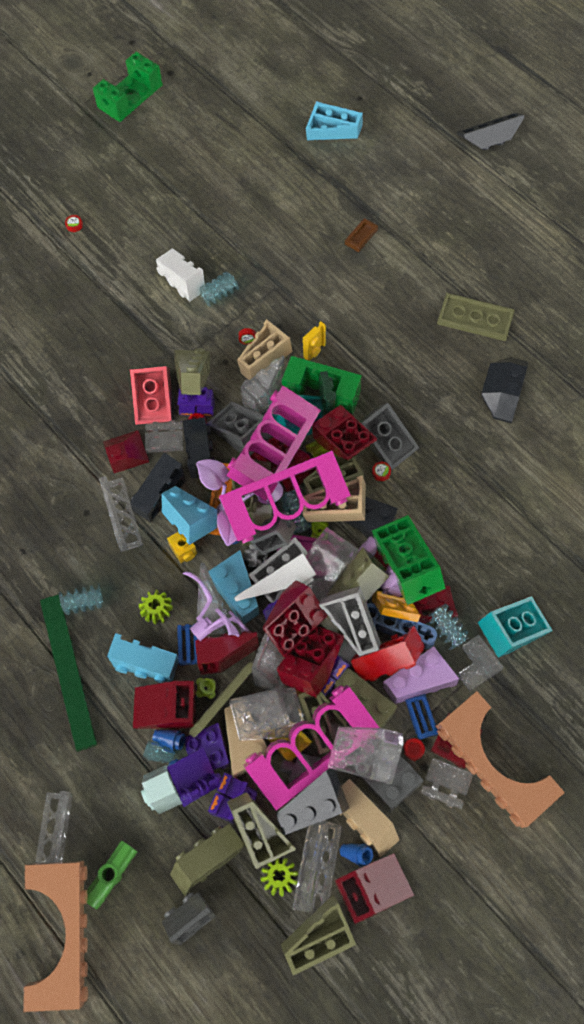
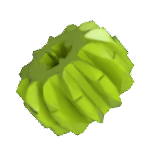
M155 590L154 595L148 592V598L142 597L143 603L139 604L141 617H145L146 622L152 620L155 625L159 619L164 623V616L170 618L169 611L173 610L171 598L167 597L165 592L159 595L158 590Z
M278 858L275 860L276 865H273L271 862L267 864L270 870L266 868L261 870L264 874L268 875L261 877V882L269 881L264 886V889L267 891L273 886L271 891L273 896H275L277 889H279L281 897L284 896V888L291 893L292 889L289 883L297 885V881L291 879V877L298 876V872H289L295 865L291 863L286 867L287 858L283 859L282 864H279ZM277 871L280 874L282 872L285 873L283 875L284 881H274L273 878H276L275 873Z

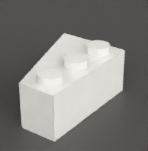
M172 248L156 259L157 271L161 276L167 278L168 283L172 287L175 286L181 297H185L190 302L206 291L203 269L200 267L198 269L194 268L193 262L189 261L187 263L184 261L185 257Z

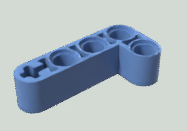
M367 604L369 612H373L376 615L372 618L376 630L390 636L397 634L400 637L406 634L403 630L404 627L415 625L425 645L424 649H430L434 646L437 633L433 627L421 622L381 615L375 604ZM389 619L392 620L394 624L389 626L386 625L384 621ZM426 635L430 636L428 640L424 639Z

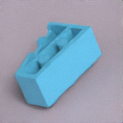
M316 102L306 127L307 140L356 139L363 125L362 113Z
M176 486L162 493L163 515L172 525L178 528L180 535L183 534L186 537V542L189 545L217 529V509Z
M239 550L208 571L211 583L243 624H246L259 615V608L255 597L240 601L234 599L235 596L252 586L241 551Z
M115 633L107 657L117 672L127 674V671L132 672L139 678L146 679V677H151L159 683L173 681L178 665L177 654L154 646L150 648L139 645L140 641L133 640V643L121 640V635Z

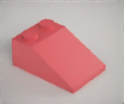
M164 366L130 370L135 425L172 421L170 368Z

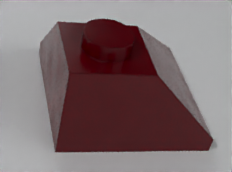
M138 430L103 441L114 474L149 462Z

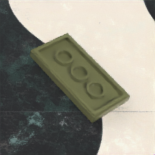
M446 293L437 324L506 341L515 310Z
M251 662L247 663L189 731L190 735L195 738L255 668Z

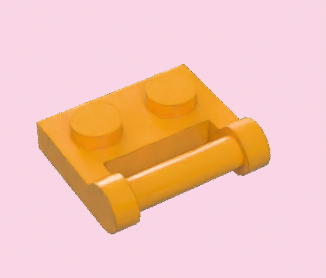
M378 590L372 595V601L381 615L414 622L419 621L421 615L413 603L407 605L404 598L382 594V591Z

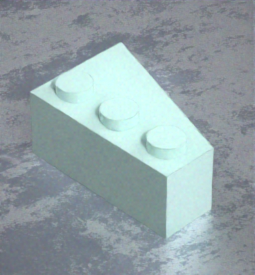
M167 765L145 774L142 780L144 790L141 791L143 799L151 807L152 811L156 810L158 814L182 804L166 768L168 767Z

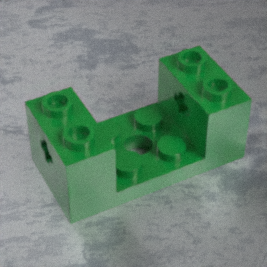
M135 52L125 60L128 76L118 85L114 86L103 79L93 87L97 108L119 122L163 86L159 65L138 52Z
M291 356L282 378V386L297 395H303L306 386L315 390L327 391L329 394H335V408L342 405L353 415L360 397L362 375Z
M409 515L372 530L378 553L385 565L389 563L407 605L446 589L441 568Z

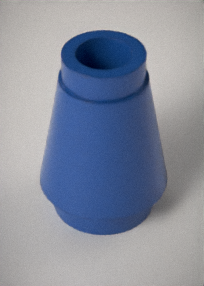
M156 729L153 734V741L173 751L182 750L185 743V734L181 733L180 730Z
M344 843L340 847V855L360 867L366 866L372 861L373 852L367 844Z

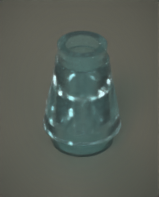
M155 740L153 742L148 741L143 757L147 758V761L170 763L173 761L175 751Z

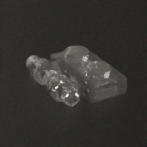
M172 420L169 423H159V421H156L153 424L145 425L146 431H153V433H145L146 453L183 451V432L176 431V429H183V422ZM160 430H169V432H159V431H160Z
M433 758L425 778L433 782L431 788L423 785L421 793L427 795L428 799L433 801L437 799L447 803L446 806L453 808L454 806L462 809L464 801L456 797L458 793L467 794L473 774ZM439 785L451 789L450 795L438 791Z

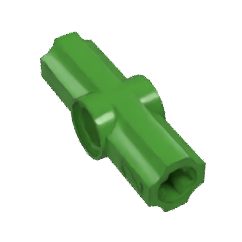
M124 841L120 842L106 864L99 869L97 877L88 888L87 904L97 910L100 908L113 887L120 882L122 874L138 851ZM109 869H113L115 872V876L111 881H108L105 877Z

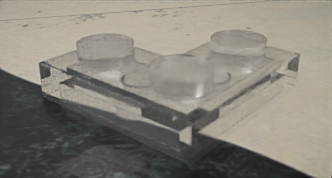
M480 635L462 646V649L473 664L459 672L458 676L470 692L503 670L504 667Z

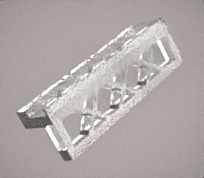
M106 476L99 478L120 551L142 546V539L124 479L119 478L108 482ZM121 484L122 490L119 495L111 491L110 487ZM119 500L127 503L123 511L116 508ZM124 516L132 520L128 528L121 525ZM130 532L136 535L138 541L127 544L125 539Z
M70 792L46 793L35 863L63 862L73 795ZM52 798L59 799L58 808L55 813L50 808ZM55 818L54 833L51 835L47 830V824ZM51 840L50 856L47 857L43 852V848Z
M324 820L307 827L293 910L314 913L317 910L314 908L315 899L318 896L321 899L320 907L330 898L342 826ZM328 828L334 829L333 837L330 841L327 837ZM327 850L329 854V860L325 863L323 860L324 852ZM323 873L325 876V882L321 886L319 883V877Z

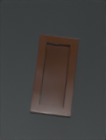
M364 218L346 238L345 245L359 252L377 232L378 225Z

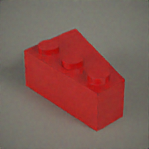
M415 625L409 628L408 633L400 637L397 634L391 636L392 640L380 644L378 651L362 656L356 653L351 659V663L357 675L364 681L369 680V682H372L381 675L387 674L389 676L396 673L398 669L414 667L425 648Z

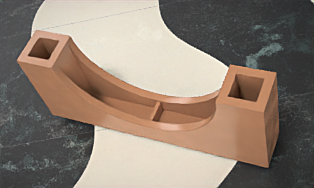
M476 691L436 726L437 732L443 740H448L453 746L451 749L459 758L462 757L466 761L467 769L481 779L482 787L486 791L492 792L496 797L495 802L498 806L508 811L510 820L517 827H528L565 792L550 775L543 777L536 783H520L506 778L491 765L483 751L480 738L483 718L491 706Z
M84 861L31 863L25 865V889L39 891L48 896L57 905L64 920L66 939L63 955L55 970L48 977L36 982H30L24 987V1012L80 1009L84 1002L87 1001L88 988L87 986L84 987V977H87L88 964L84 962V952H87L88 940L84 938V928H87L88 917L87 914H84V904H87L88 895L87 890H84V880H87V866H84Z

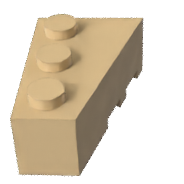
M266 319L261 331L255 334L253 342L248 344L237 360L241 374L252 383L293 352L290 338Z
M363 476L356 477L357 479L346 483L351 495L346 498L348 502L336 506L335 503L330 504L328 501L325 506L316 510L304 507L303 516L307 522L365 521L366 483ZM325 489L305 495L303 498L309 504H320L325 499Z
M244 700L224 709L232 775L236 779L248 773L243 765L246 763L245 759L253 752L259 753L261 751L264 755L267 748Z
M349 779L341 786L350 807L343 815L347 819V824L354 831L357 830L362 840L368 846H371L381 858L399 841L395 827L378 807Z

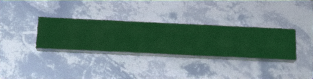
M58 594L42 599L40 603L75 748L79 752L97 746V741L61 597Z

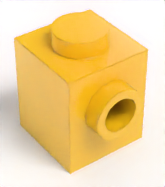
M177 532L167 538L169 546L180 563L188 562L197 555L195 545L193 543L189 545L183 534L180 535Z

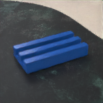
M177 625L179 666L197 664L195 640H198L195 635V660H191L190 628L193 625ZM182 631H185V632H186V660H185V661H183V637H182Z
M423 694L406 699L405 703L417 738L422 740L423 738L438 735V729L426 695ZM419 700L423 702L432 731L428 730ZM413 702H414V704H415V707H416V710H417V713H418L420 722H421L422 727H423V730H424V733H423V734L421 733V730H420L418 721H417V719H416V716H415V713H414V710H413V707H412V704H411V703H413Z

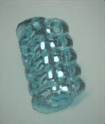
M224 272L223 276L219 275L217 279H212L211 283L207 282L205 286H200V294L204 302L211 307L209 301L216 304V297L221 301V294L228 297L227 291L233 294V287L239 290V285L230 273Z
M295 490L281 496L284 511L290 515L295 514L300 505ZM303 511L298 517L292 519L296 525L293 534L302 533L312 527V524L307 523Z
M98 584L97 590H95L93 585H90L88 592L85 587H82V593H79L77 588H75L74 595L69 590L66 591V596L59 592L60 604L66 615L71 614V609L77 614L79 608L82 612H86L87 606L90 610H94L95 605L98 609L102 608L103 595L100 584Z
M443 604L428 615L432 616L429 623H437L434 629H442L439 636H447L444 643L452 642L449 647L452 650L468 638L466 637L468 631H461L463 624H456L458 618H451L454 612L452 610L446 611L448 604Z

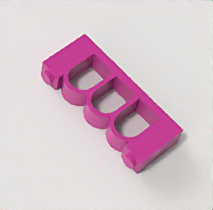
M284 386L281 387L279 392L275 390L270 398L272 403L264 414L262 422L257 426L251 436V440L245 445L238 458H232L227 466L230 470L226 476L245 486L287 469L321 410ZM272 414H278L300 428L298 433L295 434L274 420ZM261 432L268 433L289 446L286 453L266 442L262 438ZM249 451L259 453L276 464L275 472L272 473L252 460L249 456ZM278 483L268 486L271 494ZM264 488L253 492L267 501L268 497Z
M330 451L219 497L237 542L242 540L244 544L254 540L255 530L264 531L273 527L277 517L283 520H292L301 514L304 507L316 510L325 506L328 501L330 504L335 503L338 506L348 502L346 498L351 495L334 453ZM316 467L325 489V499L320 504L312 505L303 498L295 475ZM288 478L292 482L300 504L298 511L289 516L283 515L278 511L268 486ZM264 488L273 510V519L266 526H257L251 521L242 497Z
M340 685L332 691L333 695L330 697L332 702L318 706L312 717L313 723L301 721L295 724L290 730L289 741L284 739L276 740L266 748L264 755L261 751L259 753L253 752L245 759L244 768L275 810L282 807L326 770L333 767L380 730V727L349 686L345 685L343 687ZM331 709L338 710L354 731L351 736L335 748L321 730L319 723L321 715ZM305 728L314 729L331 750L311 767L295 745L296 735ZM280 747L291 749L307 769L287 786L271 766L270 761L272 753Z

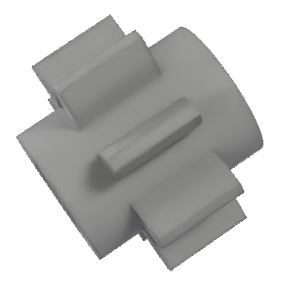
M250 544V548L244 550V561L249 563L248 567L257 568L267 560L268 555H262L253 544Z

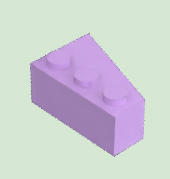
M433 646L419 656L414 667L410 669L402 668L385 680L383 689L393 702L397 704L409 698L457 686L459 678Z

